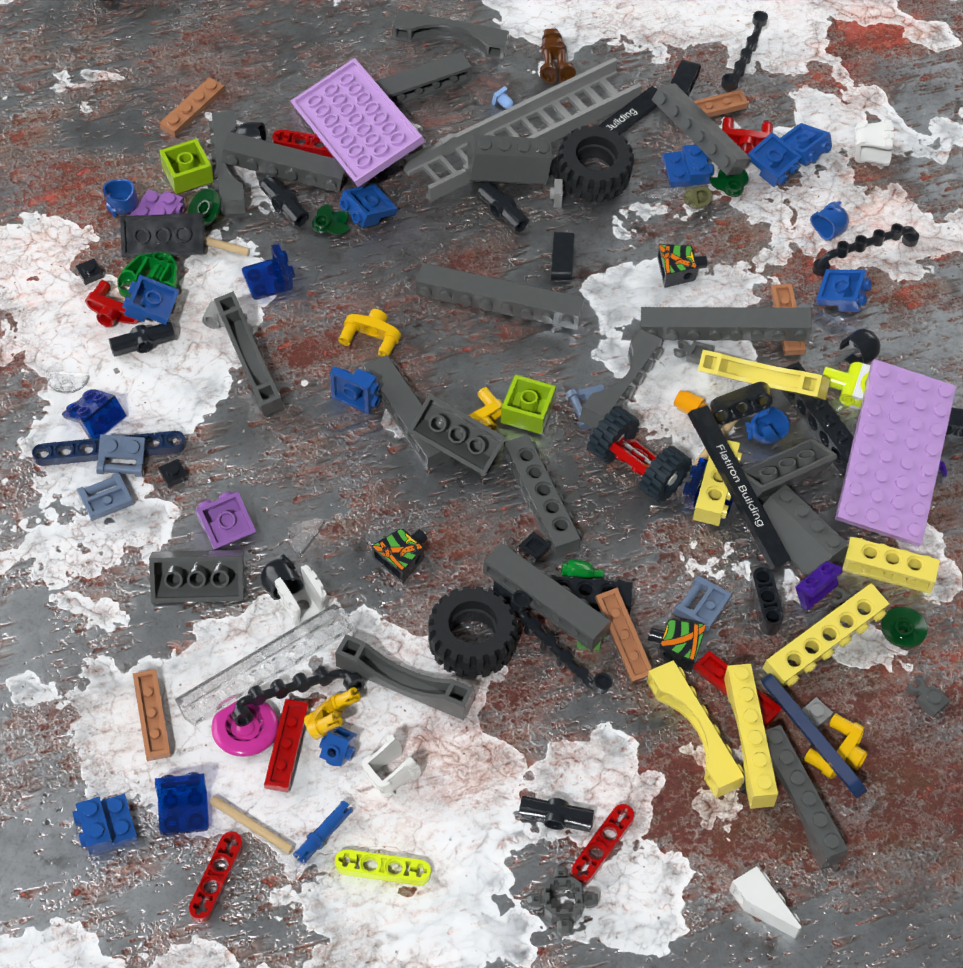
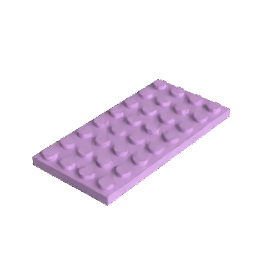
M355 58L290 101L357 187L366 183L369 179L384 171L387 167L425 142L422 135Z
M876 359L871 362L835 520L918 547L922 545L954 399L955 385Z

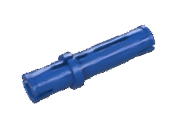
M341 801L313 833L311 832L306 836L307 840L293 853L295 858L299 856L298 862L305 865L317 850H321L324 847V842L353 812L352 807L347 809L349 806L347 802Z

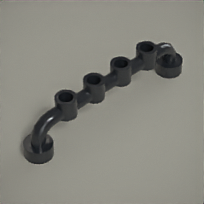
M764 11L754 12L752 23L755 25L753 33L747 37L746 46L741 50L739 61H736L734 64L733 73H727L722 77L721 86L727 93L738 88L740 77L745 74L746 64L751 62L752 52L757 49L762 27L767 24L768 14Z
M895 223L888 232L876 229L870 238L858 235L854 243L849 244L846 241H840L836 249L828 251L820 259L814 261L813 273L817 276H824L826 269H830L829 260L835 257L845 258L848 253L853 251L864 252L866 247L872 245L882 246L884 241L890 239L897 241L901 239V236L902 243L905 246L914 247L918 243L919 233L912 226H902L899 223Z
M524 591L514 592L510 605L515 610L517 617L525 625V634L530 637L536 636L541 641V650L545 653L552 652L557 657V666L560 669L568 668L574 674L572 680L576 685H585L591 691L599 694L607 693L612 685L611 677L606 673H598L592 680L589 677V671L585 667H579L572 660L571 652L562 650L556 644L555 636L546 634L540 628L539 620L531 618L525 612L530 603L529 595Z
M321 666L315 670V676L307 678L302 672L295 674L291 683L285 684L282 679H276L270 684V689L262 690L259 685L252 686L248 690V695L241 697L236 702L232 718L237 726L243 727L253 720V714L247 706L249 704L262 705L266 699L273 697L283 699L290 692L298 690L303 693L308 691L311 686L318 684L327 686L335 679H344L343 685L348 691L350 688L355 687L357 689L355 693L363 688L364 681L357 673H351L343 669L328 671L325 666Z

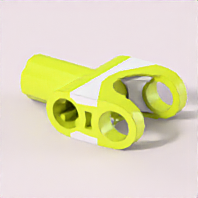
M854 362L850 365L848 373L826 366L823 376L831 379L829 387L841 390L840 402L845 406L858 410L861 409L871 365Z

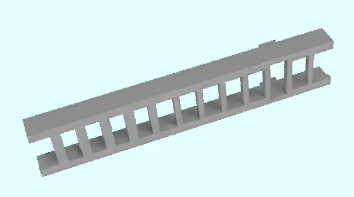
M614 57L454 135L451 133L441 138L439 142L404 158V172L408 177L422 170L429 175L434 183L428 185L426 198L432 202L473 182L469 181L468 157L463 150L468 148L467 142L474 134L496 136V134L506 131L511 137H520L512 127L522 123L532 134L526 138L551 139L552 143L569 133L571 134V131L576 128L581 129L582 126L589 125L620 110L641 94L642 85L637 83L618 92L608 81L618 76L616 71L617 59ZM600 85L610 97L603 100L592 88ZM584 92L594 105L587 108L577 95ZM568 100L579 112L571 115L561 103ZM553 108L563 120L555 123L545 111ZM538 115L548 127L538 131L528 119ZM455 152L465 163L463 169L456 171L445 156ZM440 162L450 175L439 179L430 166Z

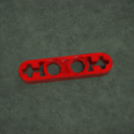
M279 129L272 135L273 143L334 158L325 146L321 148L315 146L318 143H322L315 134ZM304 140L306 143L299 145L296 142Z
M620 804L612 810L573 864L571 878H576L581 885H587L592 881L631 827L634 820V811L629 805ZM626 813L627 819H622L618 827L616 823L618 822L619 815ZM612 830L616 833V838L614 840H607L603 837V832ZM594 848L600 849L603 856L599 859H594L590 856L589 851ZM587 862L589 866L586 875L578 876V870L582 871Z
M226 832L220 838L190 902V916L197 923H204L211 918L242 852V837L237 832ZM232 840H235L237 846L232 845L229 851V855H227V843H231ZM223 860L228 863V867L224 871H217L214 868L218 861ZM214 882L218 885V889L214 893H207L204 890L205 885ZM204 898L206 899L204 905L206 912L202 911L200 915H198L195 908H201Z

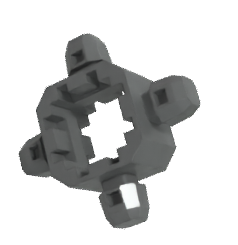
M566 866L555 867L554 878H549L544 884L542 895L533 893L527 896V907L532 910L543 908L544 918L550 924L557 925V932L560 936H569L571 934L572 923H576L582 917L583 906H586V908L598 906V894L589 891L582 894L581 883L576 878H569ZM554 890H557V893L569 890V893H574L575 907H573L572 911L568 909L556 911V908H551L550 894H553Z

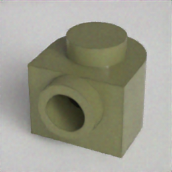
M701 185L686 187V193L683 195L684 202L690 208L695 209L707 206L712 200V192L708 187Z

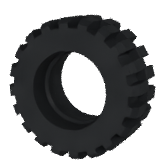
M586 125L582 126L581 129L576 128L571 131V134H567L560 143L556 162V176L558 179H562V186L565 187V191L569 194H574V197L579 200L582 198L585 199V202L593 200L596 203L603 202L604 199L609 201L614 199V195L617 197L622 194L629 184L634 163L633 149L624 136L620 137L619 132L616 130L611 131L609 127L604 126L602 128L599 125L588 127ZM583 157L598 158L605 161L610 167L604 170H593L582 165L579 159Z
M470 586L463 587L461 591L455 589L450 591V596H442L439 599V604L436 603L432 608V614L429 616L428 621L429 649L431 654L435 655V661L439 665L444 664V670L451 673L454 671L455 676L459 677L469 675V679H476V675H482V678L490 676L491 671L497 673L501 670L502 665L508 664L515 652L518 628L514 609L510 604L506 605L507 600L502 595L497 597L495 591L491 589L485 591L483 587L476 586V589H470ZM479 621L488 625L493 630L494 635L485 642L469 644L458 640L451 631L462 622Z

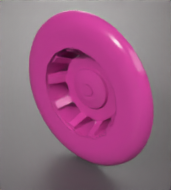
M241 697L233 698L224 703L214 715L211 726L213 739L223 751L234 756L247 757L259 754L266 750L276 738L279 726L277 714L267 702L258 706L249 704L247 706L255 717H253V720L248 725L243 727L237 726L232 720V713L235 710L236 702Z

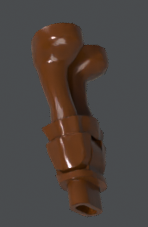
M545 29L541 45V53L545 64L540 68V78L547 83L553 84L556 82L557 71L553 59H557L559 82L562 83L575 77L576 69L571 62L566 61L567 49L558 29Z

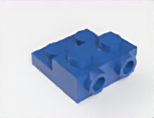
M803 123L798 124L780 138L802 156L799 163L805 166L811 162H816L821 154L824 152L828 153L832 148L830 132Z
M773 132L747 154L751 158L750 162L761 170L759 176L773 187L777 184L782 186L788 179V174L794 175L801 166L799 162L802 156Z
M696 144L684 145L682 151L662 154V161L670 188L709 184L710 175H713L712 163L708 164L709 157Z
M376 184L346 189L343 191L339 202L341 209L347 211L351 215L352 221L358 223L362 228L378 225L380 218L396 215L398 207Z
M826 269L816 298L817 304L838 306L839 311L860 312L861 306H866L867 296L865 293L871 290V279H868L866 270Z
M139 275L137 282L132 281L128 293L131 294V297L126 296L122 308L126 309L124 315L141 322L149 318L166 325L179 290Z
M336 366L331 369V398L368 415L373 408H377L381 397L377 395L380 383L377 382L376 376L358 368L354 374Z
M125 793L104 800L96 797L75 804L77 811L72 812L76 826L81 825L83 831L78 833L82 848L87 847L89 855L138 841Z

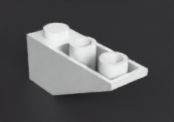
M756 866L732 881L729 891L745 912L793 938L799 936L802 928L800 919L787 908L784 897L779 892H775L766 873H761Z

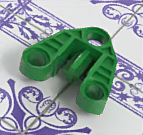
M166 252L138 255L123 269L117 280L119 294L126 298V296L131 297V294L128 293L129 289L123 290L122 287L131 285L132 281L137 282L139 275L178 289L179 275L172 255Z

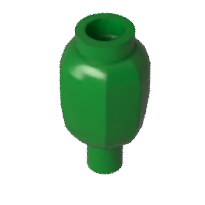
M573 559L568 561V563L563 562L561 576L602 579L603 570L594 569L593 565L589 562Z

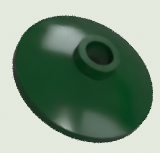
M213 189L201 190L191 200L187 214L203 213L204 227L209 225L220 211V195Z
M908 607L892 608L882 618L881 631L884 637L897 647L913 648L920 645L926 638L928 631L927 623L923 616L914 609Z

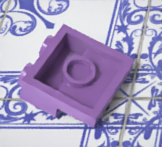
M148 189L137 204L136 209L129 216L183 214L185 204L181 196L168 191L159 194Z
M231 491L225 492L219 496L218 500L213 502L211 500L203 501L196 508L195 513L204 533L206 532L213 550H218L256 534L255 527L238 491L235 493Z

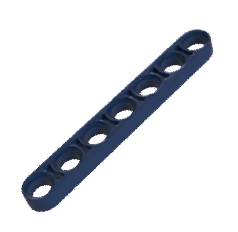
M180 431L125 435L146 439L144 456L179 453L186 447L185 436ZM100 438L38 444L32 449L34 462L39 466L98 461ZM175 438L182 441L179 445L170 444V441ZM158 441L159 445L153 448L149 447L148 443ZM85 447L93 448V451L89 454L81 452ZM68 449L71 451L67 456L59 455L61 450ZM46 451L49 453L45 458L37 457L39 452Z
M769 673L762 678L761 682L769 694L857 799L866 793L867 789L775 677Z

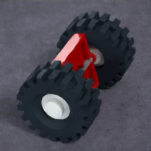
M621 406L610 410V413L604 415V419L598 422L599 425L593 429L594 433L589 437L590 441L587 443V450L606 464L614 462V459L627 462L632 466V470L635 473L642 475V480L639 482L640 491L658 504L665 502L666 498L669 499L672 493L677 491L678 486L682 485L683 479L687 477V472L691 469L692 459L675 446H668V448L663 449L662 453L656 456L637 442L634 438L636 436L635 433L639 430V420Z

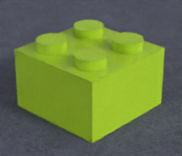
M197 138L159 150L162 169L175 194L213 182L212 166Z
M515 375L501 407V423L542 435L555 402L556 386Z

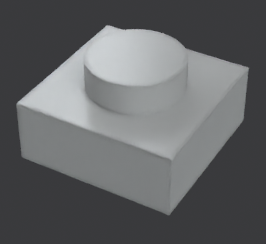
M554 179V187H550V199H553V208H562V179Z
M817 697L801 709L817 729L833 716V712Z

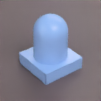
M505 86L494 93L491 102L494 106L499 103L503 108L508 109L514 105L513 100L506 94L507 88Z

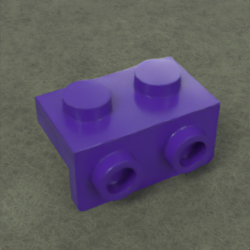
M825 561L795 586L801 608L809 610L838 586L837 577L843 573L842 567Z

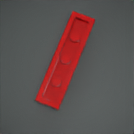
M709 650L694 665L693 670L727 696L724 678L727 666L729 665ZM756 688L763 724L766 728L781 713L782 708Z
M285 699L264 782V789L289 792L305 726L304 718L309 709L308 702Z

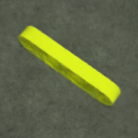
M342 850L335 856V868L342 875L418 886L426 884L431 878L430 865L426 861L355 850ZM345 858H349L350 861L347 867H344L342 864ZM357 859H360V869H356ZM372 860L378 866L373 871H367L363 867L364 863ZM392 864H398L402 867V871L397 875H393L388 871V868ZM406 866H410L409 876H405ZM418 868L423 869L421 877L416 876Z

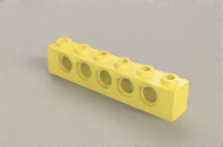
M870 583L768 658L762 668L767 674L771 673L782 687L786 685L791 687L800 679L799 675L804 671L806 674L810 673L817 667L816 663L819 660L823 659L826 661L835 653V648L839 645L843 648L852 641L851 636L856 633L861 635L870 627L868 624L873 620L875 622L880 621L887 614L885 610L889 606V602ZM858 609H863L867 615L860 614ZM840 622L848 623L850 628L843 627ZM823 634L831 636L832 641L826 640ZM805 647L812 648L815 654L808 653ZM788 660L795 661L798 667L789 665Z

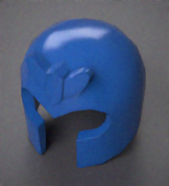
M116 179L104 184L103 193L107 199V209L114 218L116 214L126 215L136 209L139 200L138 194L130 180Z
M841 201L829 203L823 210L817 211L810 217L811 225L824 240L836 238L848 228L849 216L846 210L840 206Z
M775 407L761 410L754 415L750 422L745 423L748 439L754 438L764 445L778 442L790 430L788 417Z

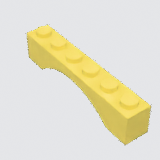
M707 350L702 351L698 371L709 375L750 384L765 382L772 389L826 400L831 380L823 375L766 365Z
M673 660L649 670L647 684L656 699L680 712L697 731L706 755L704 780L715 798L740 788L744 779V771L741 765L736 764L732 758V751L728 744H724L720 738L718 727L715 724L712 725L709 720L707 709L704 705H700L697 700L695 689L686 682L682 668L677 667Z
M751 664L727 666L724 681L728 701L733 709L739 731L750 809L773 807L778 791Z

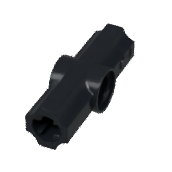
M269 175L263 179L262 183H260V189L269 197L275 211L279 214L283 213L294 226L301 227L309 219V215L298 203L294 192L289 188L286 190L274 176L271 177Z
M483 183L478 189L477 195L490 207L492 215L498 220L502 218L514 231H523L529 219L516 207L514 199L509 194L504 196L492 183Z
M167 322L166 325L159 324L152 327L138 325L132 328L130 333L109 338L108 340L112 354L115 357L133 351L147 353L154 348V345L175 340L176 337L172 323Z
M522 796L518 818L541 822L547 828L553 830H562L566 827L590 832L594 810L569 805L567 801L560 798H550L547 801Z

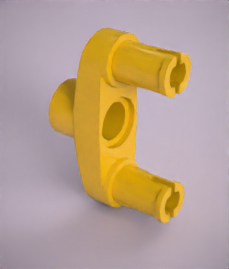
M372 309L369 316L348 315L344 321V328L338 341L344 346H349L355 332H360L383 340L378 350V355L380 357L385 355L390 357L394 346L398 344L401 338V333L397 328L386 323L388 319L386 313L378 309Z
M484 387L478 392V397L485 404V407L468 416L495 431L496 424L494 422L501 416L503 403L500 399H496L488 387Z
M355 687L342 694H335L327 698L315 711L305 716L304 723L312 738L318 740L326 736L328 731L342 725L341 715L343 711L346 710V707L359 702L361 699L359 692L353 695L357 691Z
M836 713L832 717L829 726L847 736L836 752L848 766L858 770L868 754L867 751L858 747L865 727L857 722L852 723ZM810 748L805 755L804 761L821 770V773L826 777L834 778L836 776L835 772L817 751Z

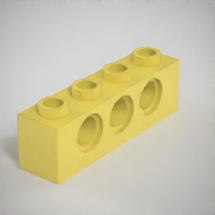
M727 440L740 464L742 453L738 452L740 443ZM709 456L693 520L719 526L721 518H726L728 505H725V501H730L731 495Z
M850 537L842 566L843 571L931 594L936 582L940 560L928 555L923 556L908 550L892 548L885 544L873 543L863 538Z

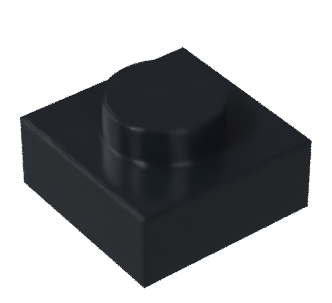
M95 258L75 266L84 285L104 278L103 271Z
M179 459L158 467L159 473L168 488L188 480V475Z
M533 531L519 545L518 550L536 563L550 550L551 544Z

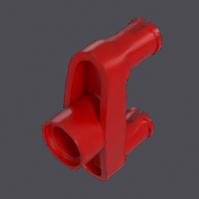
M726 117L723 119L722 130L748 154L773 132V123L769 121L763 122L761 131L734 129V119Z
M101 280L94 291L90 292L86 297V305L97 313V321L105 327H112L115 322L136 324L139 321L124 315L126 309L122 308L123 303L105 297L111 289L107 281Z

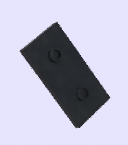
M203 213L120 216L122 258H136L141 254L166 252L172 256L205 255Z

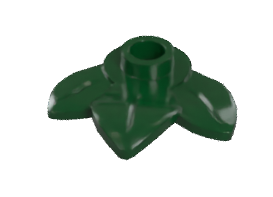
M720 169L718 177L710 178V183L714 188L724 191L728 196L738 197L743 193L744 186L748 183L749 177L745 169L741 174L726 175Z
M326 204L317 210V216L312 221V228L317 233L328 232L333 235L347 233L350 229L346 225L349 213L345 211L332 212L331 206Z

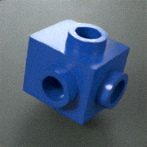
M336 727L328 731L327 735L320 742L319 748L322 750L319 757L326 760L329 765L341 767L347 761L353 759L356 752L354 744L358 734L342 727Z

